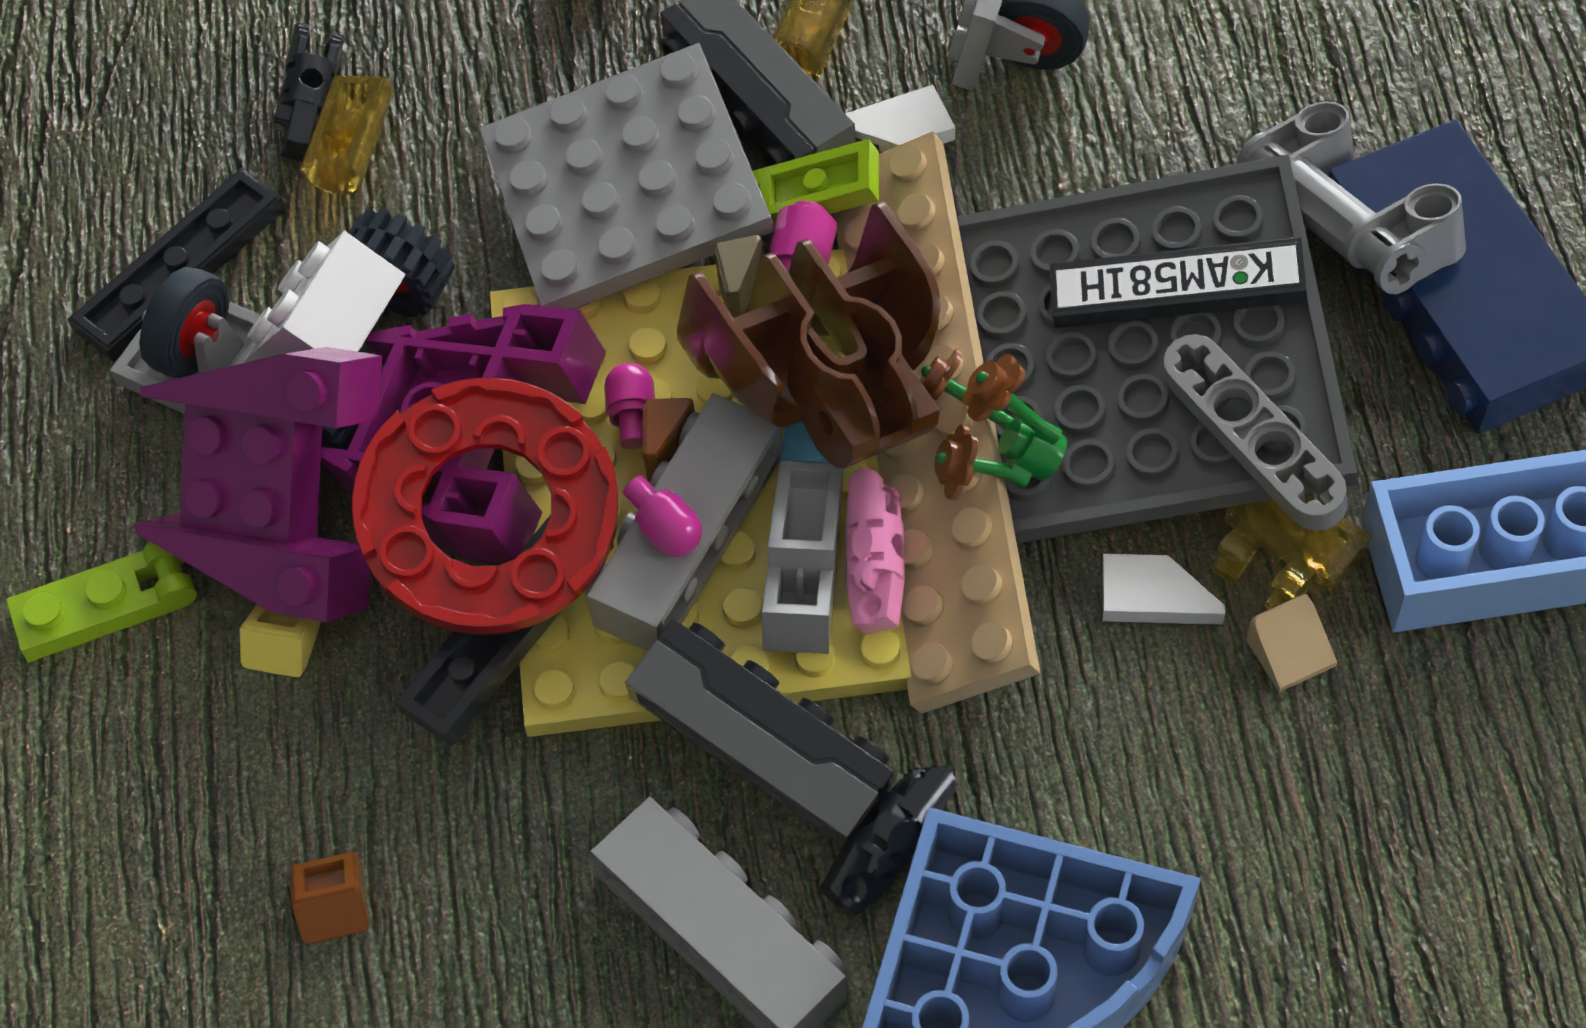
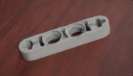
M1197 334L1185 335L1174 340L1164 355L1166 380L1172 392L1294 522L1303 528L1314 531L1326 530L1337 525L1344 517L1347 509L1346 481L1337 468L1214 341L1206 336ZM1189 360L1194 365L1204 362L1206 377L1212 384L1207 391L1205 381L1196 371L1189 369L1183 372V362ZM1228 398H1241L1251 404V412L1239 421L1223 420L1215 412L1217 406ZM1274 440L1286 442L1292 447L1293 454L1282 464H1266L1259 460L1256 455L1258 449L1264 443ZM1303 470L1304 482L1314 492L1320 494L1328 489L1329 503L1322 505L1319 501L1312 500L1306 504L1304 486L1297 479Z

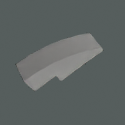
M779 462L768 540V570L762 606L763 650L829 654L839 546L843 468H836L830 463Z

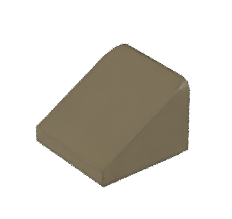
M759 235L716 243L717 247L714 248L720 291L724 305L733 318L742 315L750 302L760 259L763 256L762 242Z

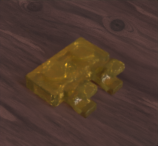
M1305 494L1306 504L1312 500H1315L1309 495ZM1274 499L1231 506L1227 509L1224 522L1234 529L1219 543L1217 551L1222 556L1213 565L1212 572L1231 585H1234L1252 562L1257 550L1261 546L1288 563L1272 581L1271 587L1276 590L1267 599L1265 605L1270 610L1296 597L1307 594L1315 581L1329 591H1332L1367 550L1371 535L1345 518H1342L1337 525L1326 530L1314 531L1303 528L1294 522Z

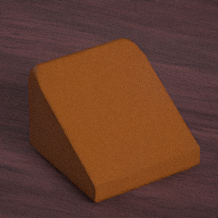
M691 398L646 399V404H643V457L648 482L651 481L658 465L662 461L670 462L679 448L682 428L690 414L695 412L694 402Z
M357 851L291 866L292 908L304 943L311 944L364 932L369 928L368 909Z

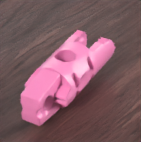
M860 466L850 476L847 490L849 495L847 497V520L845 525L846 586L853 626L864 635L891 630L899 626L905 581L904 523L901 519V506L899 505L901 500L897 490L892 486L889 487L887 484L884 485L882 483L884 479L875 470H871L869 467L863 469Z

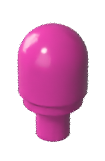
M623 363L614 367L606 377L604 383L605 409L610 423L620 429L621 447L625 449H639L643 447V404H646V399H655L654 381L651 374L643 366L636 363Z
M641 475L635 477L626 485L623 494L638 509L634 519L639 525L638 529L658 551L670 557H682L691 553L698 546L702 537L701 521L698 515L677 493H672L669 489L657 492Z

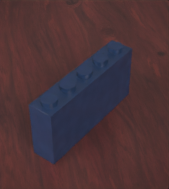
M1457 118L1330 169L1328 177L1375 213L1406 197L1414 189L1428 184H1446L1457 189L1461 194L1466 251L1463 257L1456 263L1442 267L1419 280L1409 289L1399 294H1388L1380 287L1378 288L1382 292L1383 302L1389 315L1395 321L1401 320L1414 339L1415 350L1421 362L1428 368L1433 367L1446 386L1447 397L1452 408L1457 414L1465 415L1478 434L1586 389V296ZM1358 268L1364 275H1370L1375 282L1374 274L1366 268Z

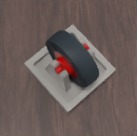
M965 0L958 24L969 28L958 25L947 59L958 62L951 85L973 91L984 56L1007 59L1021 66L1040 70L1059 69L1075 62L1084 50L1089 36L1090 16L1084 4L1080 0Z
M183 267L173 272L159 286L147 310L142 315L141 329L110 369V372L116 384L140 394L141 387L245 363L243 361L255 344L247 335L260 317V314L230 302L228 289L217 276L202 269ZM149 398L185 414V404Z

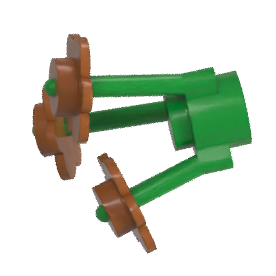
M957 348L946 361L936 356L929 366L922 368V378L920 381L934 401L945 391L968 406L967 414L973 421L979 422L987 418L1005 429L1000 438L998 448L999 452L1005 455L1008 464L976 458L978 439L976 435L970 434V428L967 425H958L955 434H949L942 441L936 452L934 467L939 483L944 485V494L947 499L956 500L959 498L963 486L970 484L973 472L1006 478L1021 487H1025L1031 476L1040 481H1045L1058 469L1066 452V437L1062 435V429L1043 420L1012 394L1024 381L1025 370L1022 366L1016 364V359L1011 354L1001 356L997 362L989 360L981 364L969 378L967 388L951 379L962 360V351ZM1007 408L1018 418L1014 419L1002 410Z

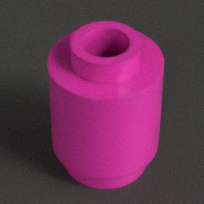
M798 201L793 205L785 206L778 212L768 253L773 252L789 272L797 242L809 239L826 263L829 264L837 231V223L823 206L815 202Z

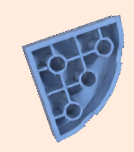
M928 807L862 1028H1123L1148 1003L1176 959L1194 910L1201 878Z

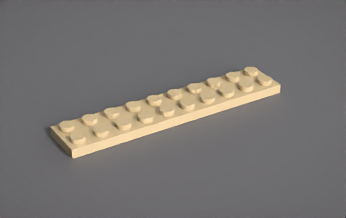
M932 131L879 154L878 202H885L899 220L905 232L933 270L939 289L941 306L938 329L928 355L913 372L920 380L922 378L921 370L924 366H929L936 356L946 361L957 348L962 351V360L951 379L967 388L972 373L984 362L944 144ZM878 202L833 213L837 223L839 249H844L847 271L850 270L855 260L870 208ZM945 391L935 400V403L940 408L938 424L933 431L877 454L879 474L884 479L882 483L884 485L887 484L889 487L892 486L900 494L899 499L901 501L899 505L901 506V519L904 523L905 572L901 614L911 671V678L906 679L910 705L921 714L1041 674L1005 478L973 472L970 484L963 486L959 498L950 500L945 497L944 485L939 483L935 473V456L939 445L949 434H955V430L960 424L969 426L970 434L976 435L978 439L976 458L1002 463L995 423L987 418L979 422L973 421L967 414L968 406Z

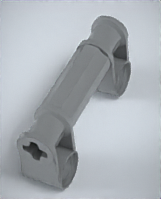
M1325 101L1306 106L1295 116L1265 132L1254 135L1240 150L1237 164L1289 154L1304 226L1343 256L1351 265L1356 268H1366L1374 274L1377 286L1388 294H1399L1406 291L1416 282L1442 267L1456 263L1463 257L1466 251L1461 194L1457 189L1438 183L1424 185L1414 189L1401 200L1375 213L1328 177L1331 168L1355 159L1349 111L1339 103ZM1265 148H1267L1269 151H1271L1272 154L1268 153V152L1265 150Z

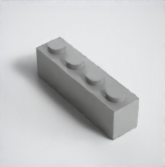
M714 393L711 394L700 413L695 411L687 418L680 434L679 448L670 462L662 461L658 465L650 481V485L657 492L669 489L672 493H677L698 515L702 524L700 543L691 553L685 556L670 557L664 555L639 531V525L634 520L637 512L632 511L627 515L619 530L617 548L607 564L603 565L597 577L585 591L594 627L647 651L656 640L660 639V634L672 618L681 624L683 623L779 463L783 451L781 427H777L752 414L745 406Z
M649 796L590 851L597 878L756 1028H820L847 1001L846 976L843 974L846 971V967L840 957L824 942L817 940L812 945L794 929L797 925L794 917L779 900L771 895L761 899L745 884L748 881L747 875L731 856L723 851L713 855L697 840L700 837L699 831L679 809L672 807L667 812Z

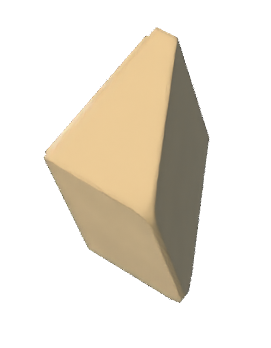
M1307 594L1287 601L1251 619L1246 641L1278 692L1336 667V657L1316 608Z

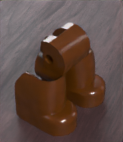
M881 201L871 206L855 260L846 274L836 277L809 239L797 242L789 272L773 252L768 253L760 259L750 302L745 312L735 318L732 317L702 272L699 271L689 275L676 331L678 342L696 369L708 378L721 379L731 393L752 414L777 427H787L802 421L817 450L827 462L836 468L849 467L931 432L939 421L940 408L913 372L928 355L938 329L941 306L939 289L933 270L885 202ZM819 336H831L845 357L836 356L822 342Z

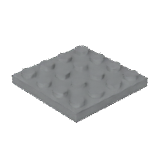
M700 43L480 127L541 306L576 309L715 255L714 248L717 247L716 243L752 235H759L761 237L775 230L767 205Z

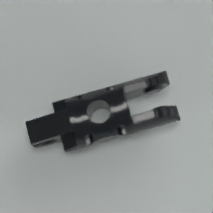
M296 22L293 28L284 71L283 86L277 103L274 123L286 126L281 156L303 162L310 145L312 133L324 136L326 132L332 93L336 84L345 35L332 32L330 38L326 41L323 56L308 53L305 51H307L311 35L309 33L310 25Z
M939 765L925 768L914 767L913 769H908V773L903 774V779H899L890 792L883 793L848 841L844 843L820 886L823 894L846 915H858L894 881L915 853L928 807L943 811L947 805V800L952 799L951 796L955 793V786L957 785L955 781L957 776L953 775V770H948L947 766Z

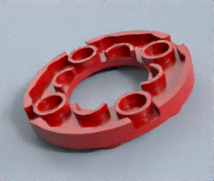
M473 378L444 384L431 389L432 395L413 404L401 414L397 410L382 425L367 446L360 461L353 488L352 514L357 540L365 562L378 584L398 605L421 620L440 628L469 634H499L513 632L543 622L568 607L587 590L605 564L612 548L618 522V489L615 471L607 449L602 446L595 433L583 421V415L573 406L549 391L529 383L502 378ZM474 449H502L524 457L543 475L551 494V517L541 539L532 548L522 552L516 559L499 566H471L448 557L431 541L422 521L423 496L432 476L451 458Z

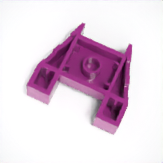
M529 304L503 308V316L477 321L472 314L450 317L449 326L415 331L411 325L370 332L365 341L375 354L382 355V364L384 365L381 372L379 420L360 423L348 450L321 446V462L348 494L353 495L355 477L360 461L377 431L397 410L401 414L413 404L432 395L431 389L466 379L502 378L529 383L549 391L566 402L586 404L606 351L580 310ZM474 449L451 458L432 476L423 496L422 521L431 541L461 558L501 565L513 560L531 539L543 512L514 473L487 470L495 449Z
M324 347L280 354L141 387L140 397L185 404L180 513L135 523V533L269 612L327 623L367 610L370 570L359 544L317 537L322 426L341 428L379 420L382 355Z

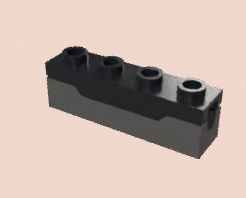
M680 0L679 4L675 3L660 12L663 38L660 39L659 43L663 55L666 56L700 43L738 138L742 142L750 141L759 150L766 167L855 143V123L737 0Z
M672 618L660 634V639L654 642L625 681L629 698L843 847L844 843L848 841L883 793L887 792L892 786L894 771L886 766L890 760L888 755L862 736L857 735L853 742L838 733L831 728V725L834 723L832 716L811 700L802 697L798 704L783 695L776 690L780 684L777 678L759 664L747 660L741 666L722 652L725 647L723 641L704 626L693 622L688 629Z

